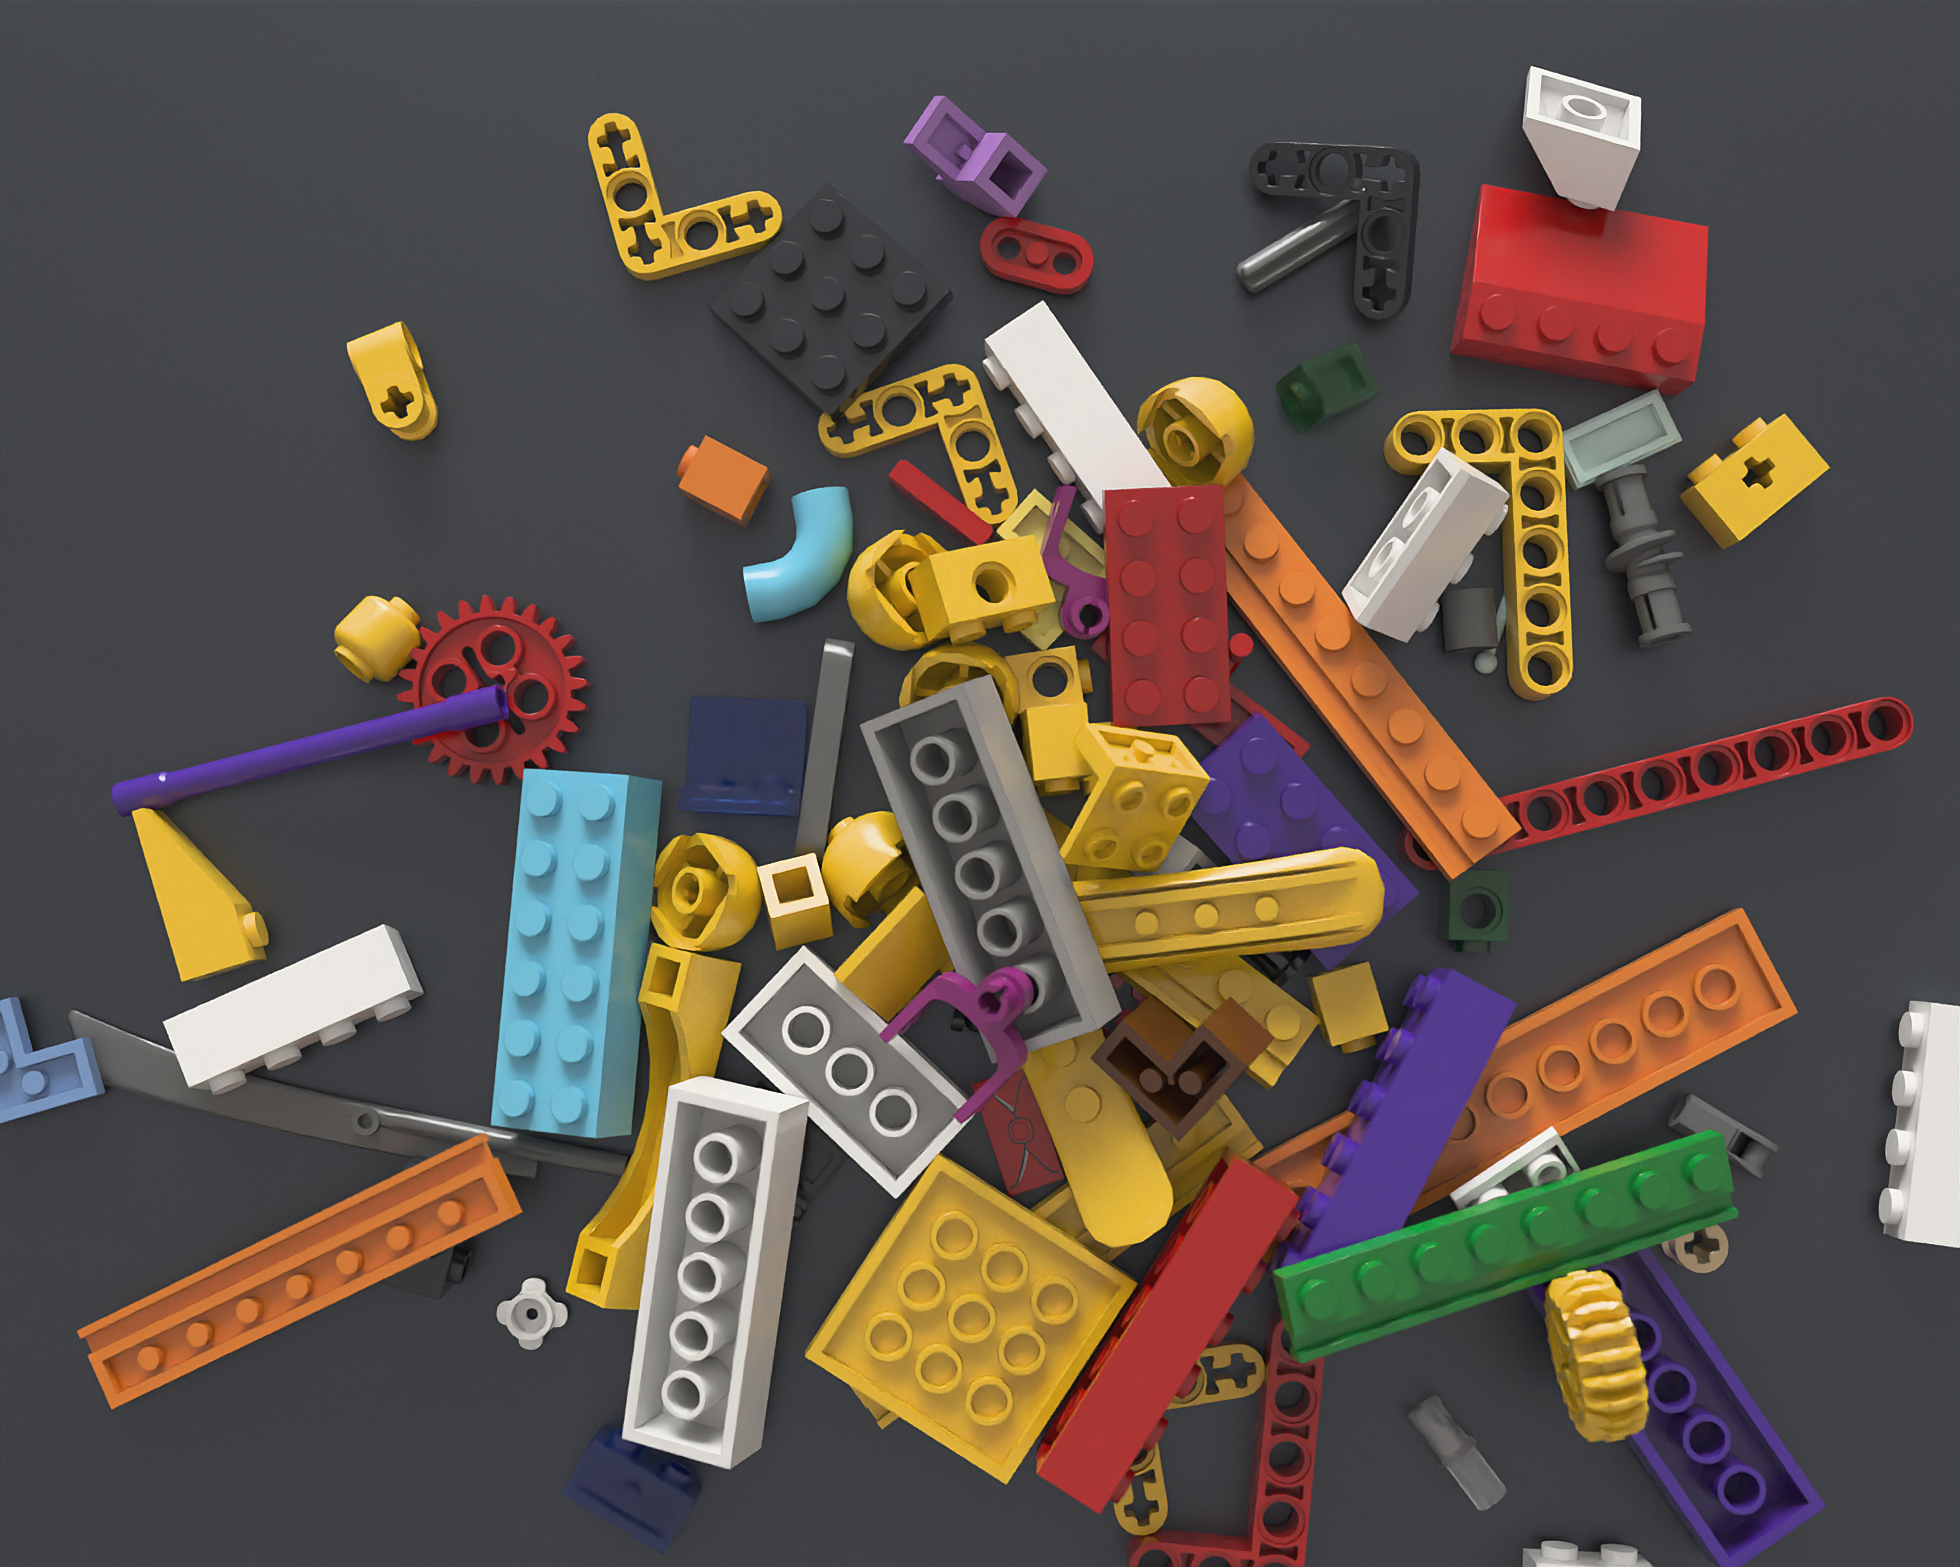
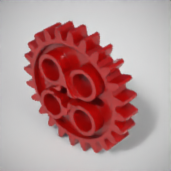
M485 595L481 600L480 612L476 613L469 603L461 600L459 601L458 608L460 618L456 620L446 613L439 611L437 616L442 629L435 633L430 629L421 627L419 632L428 644L424 650L413 647L408 654L418 662L416 669H403L398 672L399 676L413 682V689L398 694L397 700L414 704L415 709L445 701L447 698L442 692V680L449 671L454 669H462L466 675L467 685L462 693L488 687L464 656V650L472 648L487 676L501 684L506 683L502 688L507 696L509 707L524 724L525 732L518 735L508 718L497 721L499 724L498 738L492 745L487 747H480L476 743L474 728L462 731L450 730L412 740L413 745L424 747L433 743L435 746L427 761L438 765L450 757L448 775L456 778L461 776L466 768L470 766L471 783L482 785L488 770H491L495 784L499 786H506L509 769H513L518 778L523 781L524 768L529 769V763L534 762L544 770H550L551 764L546 753L553 749L567 755L570 751L561 739V736L564 732L581 735L583 731L570 720L572 713L589 712L590 709L589 706L575 699L576 692L584 691L591 687V682L582 678H576L573 672L582 668L587 663L585 658L582 656L567 657L566 655L575 644V638L568 634L554 639L553 637L559 628L560 622L552 616L540 625H537L540 617V608L532 603L519 616L518 602L513 597H507L501 611H497L494 600ZM502 636H511L515 642L513 658L504 665H494L490 659L492 643ZM533 684H544L548 691L546 706L540 712L528 714L522 706L524 691Z

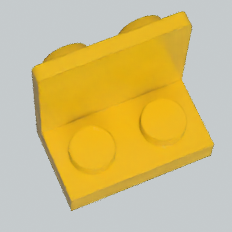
M1083 722L1073 743L1089 763V770L1099 780L1060 849L1059 855L1066 864L1150 873L1157 872L1211 778L1178 736Z

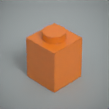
M706 435L699 448L693 445L689 447L676 473V476L682 479L678 488L686 498L744 528L747 527L772 480L768 467Z

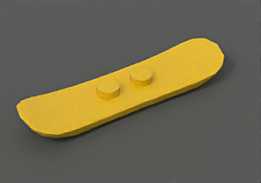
M1343 847L1202 870L1072 881L1107 974L1211 958L1316 949L1354 943L1370 935L1382 920L1385 887L1375 860L1358 849Z
M1100 1027L1097 1030L1028 1052V1060L1022 1066V1069L1058 1152L1085 1227L1095 1240L1111 1248L1141 1243L1165 1226L1173 1208V1192L1162 1160L1132 1097L1091 1059L1092 1055L1106 1040Z

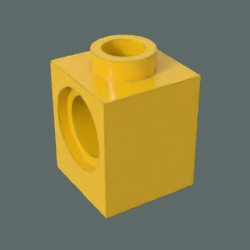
M1075 645L1005 656V660L1009 663L1019 683L1020 708L1018 715L1026 708L1084 702L1083 694L1093 693L1088 659L1077 660ZM1054 667L1063 673L1066 679V688L1058 696L1045 697L1034 688L1032 680L1034 674L1041 668Z
M1359 960L1333 968L1330 972L1326 970L1304 977L1315 1015L1321 1019L1318 1025L1324 1044L1331 1047L1340 1045L1343 1053H1350L1376 1045L1377 1042L1374 1034L1389 1030L1369 961Z

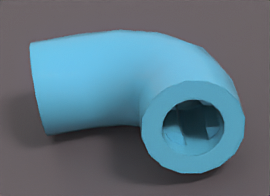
M846 487L818 488L793 496L791 503L796 525V540L792 549L783 558L773 562L743 567L745 588L754 624L782 619L813 607L839 583L853 552V513L849 492Z

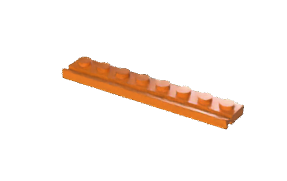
M1239 473L1223 488L1228 600L1448 882H1452L1467 869L1517 834L1522 828L1361 624L1355 620L1350 610L1244 476Z
M487 1133L472 1137L77 1330L80 1339L85 1337L92 1351L88 1358L111 1410L523 1213L498 1157L494 1158L489 1149L487 1141L490 1139Z

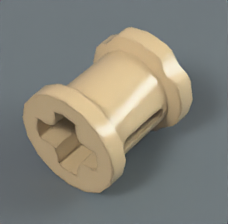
M1719 1225L1696 1231L1703 1238L1702 1243L1693 1245V1253L1684 1250V1242L1692 1241L1694 1239V1232L1660 1243L1662 1252L1666 1256L1695 1273H1708L1716 1270L1724 1263L1728 1254V1240L1725 1232Z

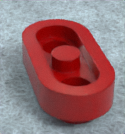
M1000 217L992 221L985 228L980 240V256L984 266L990 273L1002 279L1056 294L1067 295L1081 290L1088 283L1092 275L1094 265L1092 249L1084 238L1072 232L1018 217ZM1004 243H1013L1019 248L1020 252L1013 259H1005L1000 256L998 249ZM1060 258H1067L1074 263L1075 269L1070 274L1062 275L1056 272L1053 264Z

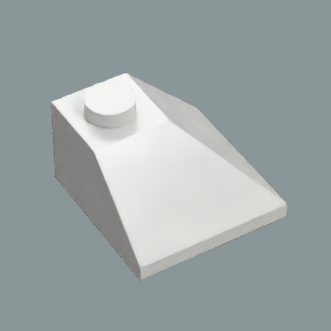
M1531 66L1527 76L1522 128L1557 194L1566 197L1571 203L1581 208L1596 209L1601 207L1614 211L1640 152L1641 98Z

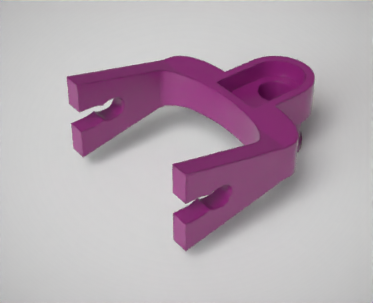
M1065 484L1062 487L1056 488L1040 554L1048 579L1065 587L1058 612V621L1061 629L1071 638L1088 640L1100 635L1109 623L1110 612L1106 604L1105 578L1091 575L1074 567L1058 551V544L1077 490L1076 487ZM1085 605L1090 606L1095 614L1094 621L1089 627H1085L1079 618L1080 610Z
M1003 967L993 972L978 986L958 973L946 972L933 979L878 1036L887 1044L899 1034L906 1033L937 999L956 1007L977 1026L995 1052L998 1069L952 1115L962 1124L973 1114L975 1115L981 1111L1027 1062L1028 1050L1026 1044L1012 1024L1031 1005L1034 995L1033 986L1029 977L1023 971L1014 967ZM1000 990L1005 991V993L999 998L1001 1001V1003H999L996 999L995 993H997Z

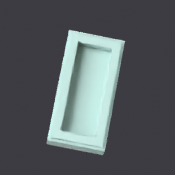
M1658 389L1563 432L1564 470L1573 492L1594 483L1595 479L1600 475L1618 468L1631 466L1682 441Z

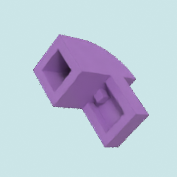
M934 96L903 142L908 149L938 174L935 180L972 206L995 216L1016 218L1048 171L1046 167L1007 133H986L946 96Z

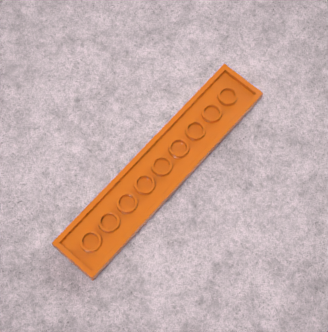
M1735 908L1506 1027L1409 1215L1450 1195L1550 1127H1553L1561 1137L1797 1014L1798 1011L1743 908ZM1346 1110L1253 1158L1251 1161L1288 1184L1300 1200L1308 1186L1317 1189L1327 1170V1167L1320 1163L1330 1140L1335 1133L1345 1135L1355 1114ZM1298 1220L1285 1239L1288 1243L1300 1222ZM1273 1239L1261 1258L1264 1262L1268 1263L1279 1241Z

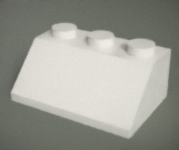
M1441 447L1341 592L1355 620L1365 627L1405 643L1409 641L1415 631L1419 633L1425 631L1439 610L1440 605L1436 601L1449 582L1453 585L1457 584L1470 568L1474 555L1470 552L1483 534L1491 535L1502 523L1508 511V506L1505 502L1510 497V494L1499 483Z

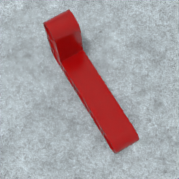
M1280 1307L1275 1309L1269 1316L1265 1329L1263 1350L1265 1378L1259 1390L1245 1537L1159 1528L1156 1532L1148 1535L1132 1536L1128 1541L1125 1551L1127 1567H1138L1139 1559L1149 1550H1161L1169 1555L1170 1558L1166 1567H1199L1202 1561L1210 1556H1219L1226 1559L1228 1567H1263L1273 1562L1284 1564L1286 1567L1305 1566L1325 1356L1301 1364L1291 1357L1289 1348L1281 1344V1334L1285 1327ZM1288 1381L1302 1383L1304 1385V1395L1297 1405L1284 1408L1275 1403L1276 1391L1282 1384ZM1290 1441L1298 1445L1299 1452L1292 1464L1286 1467H1277L1269 1462L1270 1452L1278 1443ZM1286 1502L1292 1505L1293 1512L1287 1523L1273 1527L1263 1522L1265 1510L1271 1504Z

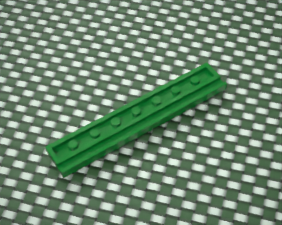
M1709 1129L1567 1175L1564 1179L1542 1183L1540 1186H1533L1272 1271L1284 1327L1290 1336L1292 1347H1289L1291 1357L1301 1364L1564 1276L1566 1273L1576 1272L1739 1217L1738 1208L1733 1207L1730 1193L1734 1192L1724 1134Z

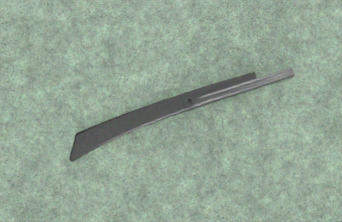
M76 1010L70 1011L68 1015L73 1039L91 1038L103 1084L186 1108L292 1134L413 1158L417 1154L432 1158L472 1137L486 1132L490 1139L487 1141L489 1149L494 1158L498 1157L505 1174L535 1179L539 1162L619 1178L624 1174L630 1157L625 1154L367 1103L245 1073L247 1078L245 1084L228 1092L213 1095L211 1089L203 1090L188 1087L174 1050L117 1029Z

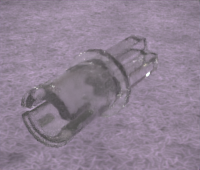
M1437 1394L1430 1396L1419 1404L1422 1407L1421 1410L1414 1408L1407 1415L1408 1420L1411 1423L1413 1422L1438 1455L1439 1459L1436 1464L1439 1468H1447L1478 1509L1484 1511L1491 1508L1505 1495L1506 1487L1475 1448L1478 1442L1473 1435L1466 1436L1440 1402L1441 1399Z

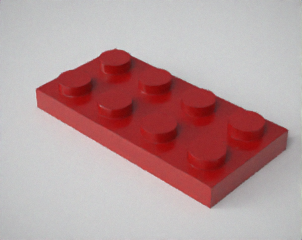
M1223 484L1102 490L1106 604L1110 612L1107 635L1111 726L1126 728L1231 722Z

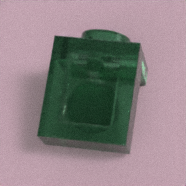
M1355 341L1303 361L1276 383V389L1282 399L1283 407L1301 434L1314 429L1327 418L1364 404L1381 393Z

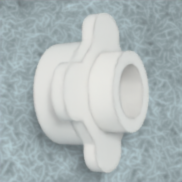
M529 1278L523 1282L522 1290L515 1298L505 1300L499 1304L497 1319L501 1324L507 1325L509 1331L519 1339L521 1347L527 1350H534L542 1345L543 1336L553 1327H561L566 1323L568 1310L563 1303H556L549 1296L543 1280ZM534 1308L537 1310L538 1316L536 1319H530L527 1316L528 1309Z

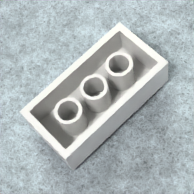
M804 945L721 1034L785 1095L810 1100L808 1116L896 1199L974 1116L973 1114L962 1124L952 1116L970 1097L903 1034H899L894 1040L886 1044L878 1035L890 1022L884 1020L833 976L836 971L809 945Z

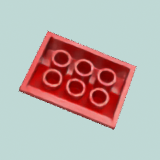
M1482 184L1478 196L1450 354L1648 392L1658 389L1660 394L1677 396L1695 382L1705 327L1708 227L1617 209L1614 211L1601 207L1585 209L1565 199Z

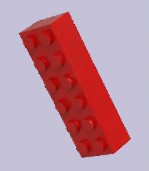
M1226 1146L1038 1443L1036 1474L1099 1515L1109 1500L1115 1504L1120 1502L1135 1477L1136 1472L1130 1467L1139 1451L1143 1447L1150 1452L1163 1435L1169 1421L1163 1414L1175 1395L1184 1399L1197 1381L1202 1369L1196 1364L1199 1356L1208 1343L1214 1347L1218 1346L1231 1327L1235 1316L1228 1311L1241 1291L1249 1295L1261 1280L1267 1268V1263L1261 1260L1273 1239L1282 1243L1295 1226L1300 1216V1211L1295 1209L1294 1206L1299 1197L1288 1184L1229 1146Z

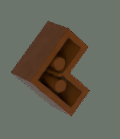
M1152 994L1121 1021L1092 1055L1091 1059L1179 1142L1211 1110L1275 1038L1231 997L1193 1032L1165 1004Z

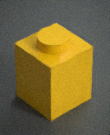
M815 853L757 867L763 891L762 900L776 951L833 936L830 905Z

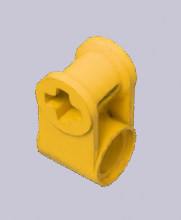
M400 321L348 342L347 350L351 363L364 386L377 420L390 428L395 435L403 440L417 441L430 435L437 425L438 410L423 372V363L419 351L406 325ZM410 400L412 403L407 405L408 416L401 419L399 415L404 412L402 403Z

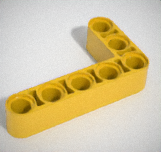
M1536 408L1417 411L1408 413L1399 419L1384 443L1383 452L1385 460L1393 470L1405 475H1423L1440 448L1443 447L1483 474L1499 473L1500 485L1510 494V497L1505 502L1508 506V511L1501 523L1508 679L1513 691L1523 699L1531 701L1546 699L1568 684L1573 671L1564 448L1561 424L1553 414ZM1528 429L1537 433L1542 442V452L1533 453L1525 450L1519 443L1518 431ZM1468 430L1479 434L1484 441V453L1472 454L1466 451L1460 444V432ZM1414 432L1422 436L1426 441L1427 453L1420 456L1408 453L1401 444V434ZM1531 486L1538 489L1544 497V510L1536 511L1526 507L1521 500V487ZM1534 543L1543 548L1547 556V565L1544 569L1533 568L1525 561L1523 556L1524 544ZM1527 601H1539L1546 606L1550 615L1547 627L1535 626L1528 620L1525 612ZM1531 658H1541L1551 667L1552 680L1548 686L1538 685L1530 678L1528 662Z

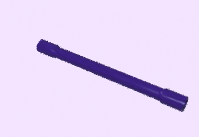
M497 684L448 697L443 702L185 769L173 772L161 771L113 785L112 801L116 811L122 817L132 815V811L141 808L155 810L173 805L178 800L450 730L462 731L509 718L507 696L503 688Z

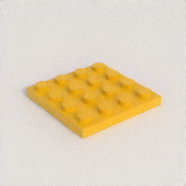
M939 1152L924 1168L805 1350V1357L1007 1485L1138 1283L1134 1277Z

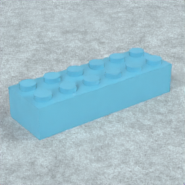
M524 768L491 1126L589 1138L631 1135L642 1016L638 996L647 961L663 781L632 775Z

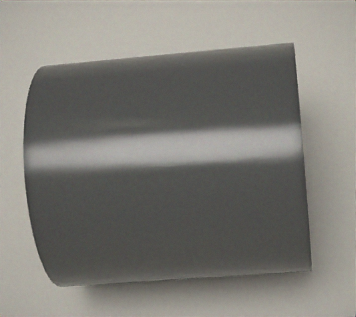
M1493 588L1460 589L1441 594L1446 653L1476 652L1499 647Z

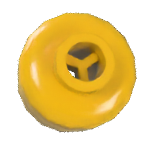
M367 596L336 627L334 638L338 647L334 650V654L353 675L365 683H369L373 678L383 682L391 681L398 674L399 670H402L413 659L408 655L413 647L421 649L423 646L421 635L415 627L421 619L406 602L398 597H394L388 602L377 596Z

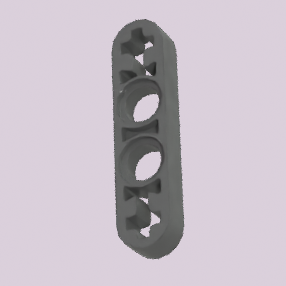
M830 638L826 639L823 651L794 856L796 858L815 853L819 867H822L823 855L829 846L827 837L831 832L856 656V642Z

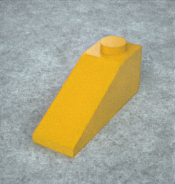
M147 808L132 811L181 981L203 980L267 960L263 946L268 945L269 938L265 922L260 913L252 911L251 904L163 811Z

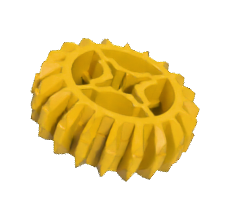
M1582 1270L1566 1273V1277L1552 1279L1551 1283L1547 1286L1545 1292L1546 1299L1544 1301L1546 1311L1544 1320L1548 1331L1547 1341L1550 1345L1551 1361L1555 1367L1557 1383H1559L1562 1391L1563 1402L1568 1407L1570 1419L1575 1423L1576 1430L1589 1442L1599 1440L1611 1442L1625 1439L1630 1434L1639 1433L1640 1430L1644 1429L1649 1408L1646 1399L1649 1393L1645 1385L1644 1375L1646 1372L1640 1355L1642 1350L1638 1346L1635 1327L1632 1326L1628 1307L1623 1303L1621 1291L1615 1286L1614 1281L1601 1270L1588 1273Z

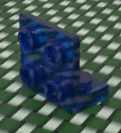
M694 696L690 700L686 786H679L678 810L685 813L799 818L804 789L807 704L804 701Z

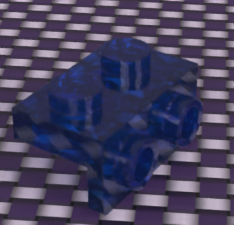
M601 1427L590 1442L586 1453L564 1488L562 1495L664 1555L703 1487L693 1482L695 1474L681 1463L669 1458H665L663 1463L642 1451L644 1445L622 1439V1429L613 1428L612 1432H609Z

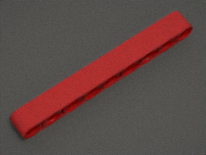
M1880 697L1500 797L1498 799L1522 829L1487 856L1892 750L1905 744L1911 737L1914 729L1913 714L1909 707L1901 700L1893 697ZM1873 711L1882 715L1886 722V732L1881 740L1873 736L1869 730L1868 720ZM1817 725L1823 727L1830 736L1831 745L1825 755L1820 754L1812 744L1811 735ZM1760 740L1770 744L1775 753L1773 766L1769 770L1763 769L1755 759V748ZM1704 754L1711 756L1719 767V775L1713 785L1706 784L1698 773V763ZM1647 769L1655 771L1663 781V791L1657 800L1649 799L1641 788V779ZM1590 784L1600 786L1607 796L1606 809L1599 816L1592 814L1584 803V794ZM1535 798L1543 800L1551 810L1550 824L1543 831L1535 829L1527 818L1528 806ZM1404 825L1398 832L1395 841L1396 853L1400 861L1408 868L1416 871L1438 869L1432 860H1423L1416 854L1413 848L1414 837Z

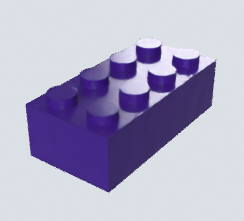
M1255 711L1243 723L1227 735L1223 741L1198 761L1211 779L1190 815L1234 865L1340 847L1358 849L1375 860L1385 887L1383 918L1370 935L1354 943L1310 949L1329 972L1420 893L1261 713Z

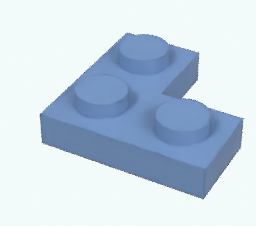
M19 997L0 1000V1124L105 1093L90 1037L76 1039L33 1052Z

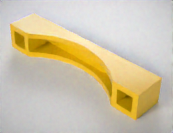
M652 942L638 996V1003L646 1026L650 1054L649 1091L644 1120L633 1154L618 1185L598 1214L580 1232L565 1292L605 1309L639 1310L669 1086L701 1075L714 1078L724 1039L721 1033L727 1027L742 963L703 952L672 948L668 945Z

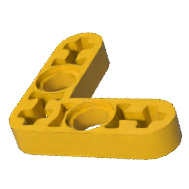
M611 113L601 116L592 124L588 134V143L616 244L627 270L636 278L645 281L657 280L762 250L784 227L782 210L777 200L770 194L761 191L746 192L664 216L643 140L635 123L625 115ZM619 131L623 139L631 138V140L625 141L622 145L629 168L618 170L616 160L610 148H601V146L609 143L608 133ZM640 163V168H633ZM607 172H614L609 177H607ZM628 183L640 184L647 190L645 204L636 211L627 212L621 210L616 205L615 197L617 191ZM753 208H760L764 216L773 214V218L765 221V231L755 233L751 225L734 228L738 240L729 243L728 230L721 216L730 214L734 226L750 220L749 210ZM654 217L656 218V222H655V223H649V222H648V221H650L652 218H654ZM697 222L711 223L718 230L716 243L707 250L699 251L693 249L686 242L689 228ZM644 224L647 236L653 247L662 246V249L654 252L655 262L644 265L640 257H632V254L640 251V244L633 226ZM623 226H631L624 232L622 230Z
M959 364L944 365L861 394L840 417L846 416L850 424H856L867 420L862 408L873 405L875 423L882 433L877 436L871 437L870 425H867L853 432L854 441L852 443L843 444L840 437L830 438L828 434L836 429V422L833 423L823 413L820 416L818 431L823 446L833 456L844 459L856 457L938 428L965 506L993 528L1000 527L1017 509V489L980 384L974 373L965 366ZM948 379H954L958 386L968 385L970 390L963 393V404L953 406L950 399L933 402L932 409L936 415L928 418L925 417L924 400L917 389L927 386L928 397L931 398L945 391L944 381ZM897 396L908 398L916 407V414L909 424L900 427L889 424L882 414L886 402ZM970 431L980 432L986 436L990 445L987 455L975 462L964 460L956 451L957 440L961 435ZM994 464L998 465L1000 472L989 473V479L996 494L1005 492L1008 496V499L1001 502V513L992 515L988 507L978 509L975 503L983 499V489L979 477L967 483L964 475L980 474L990 469Z
M1224 1340L1216 1347L1208 1343L1196 1361V1364L1202 1369L1194 1386L1184 1399L1175 1395L1166 1410L1242 1398L1253 1394L1261 1387L1265 1378V1364L1262 1356L1252 1344L1244 1340ZM1234 1353H1240L1245 1362H1253V1369L1244 1372L1243 1382L1235 1383L1231 1375L1227 1373L1212 1375L1217 1387L1206 1390L1207 1375L1200 1358L1211 1356L1210 1364L1213 1369L1229 1366L1231 1364V1355ZM1158 1443L1150 1452L1146 1451L1140 1460L1133 1462L1130 1467L1136 1472L1135 1476L1143 1474L1150 1469L1154 1471L1153 1477L1141 1476L1147 1500H1157V1505L1148 1508V1518L1138 1520L1133 1510L1124 1511V1505L1133 1503L1132 1484L1119 1503L1115 1504L1113 1502L1119 1524L1126 1531L1134 1535H1148L1156 1532L1164 1524L1168 1515V1502Z

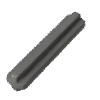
M1343 200L1240 263L1237 267V272L1244 287L1252 293H1258L1358 232L1360 200Z

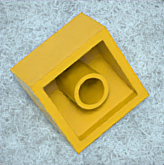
M915 886L833 974L836 979L887 1022L897 1013L900 1014L924 990L922 986L937 970L944 974L955 969L926 894L919 887Z

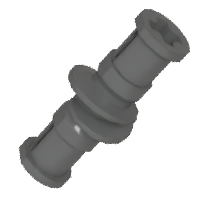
M1631 465L1600 475L1595 479V486L1598 491L1604 492L1612 521L1609 524L1613 539L1619 546L1618 549L1607 556L1604 562L1607 570L1626 573L1630 601L1635 604L1643 633L1638 637L1639 645L1642 648H1649L1688 637L1693 633L1690 623H1684L1675 593L1677 590L1674 574L1668 568V566L1683 560V553L1664 552L1663 550L1665 544L1675 539L1676 532L1675 530L1658 532L1660 524L1656 511L1652 510L1644 479L1649 475L1647 467L1645 465Z

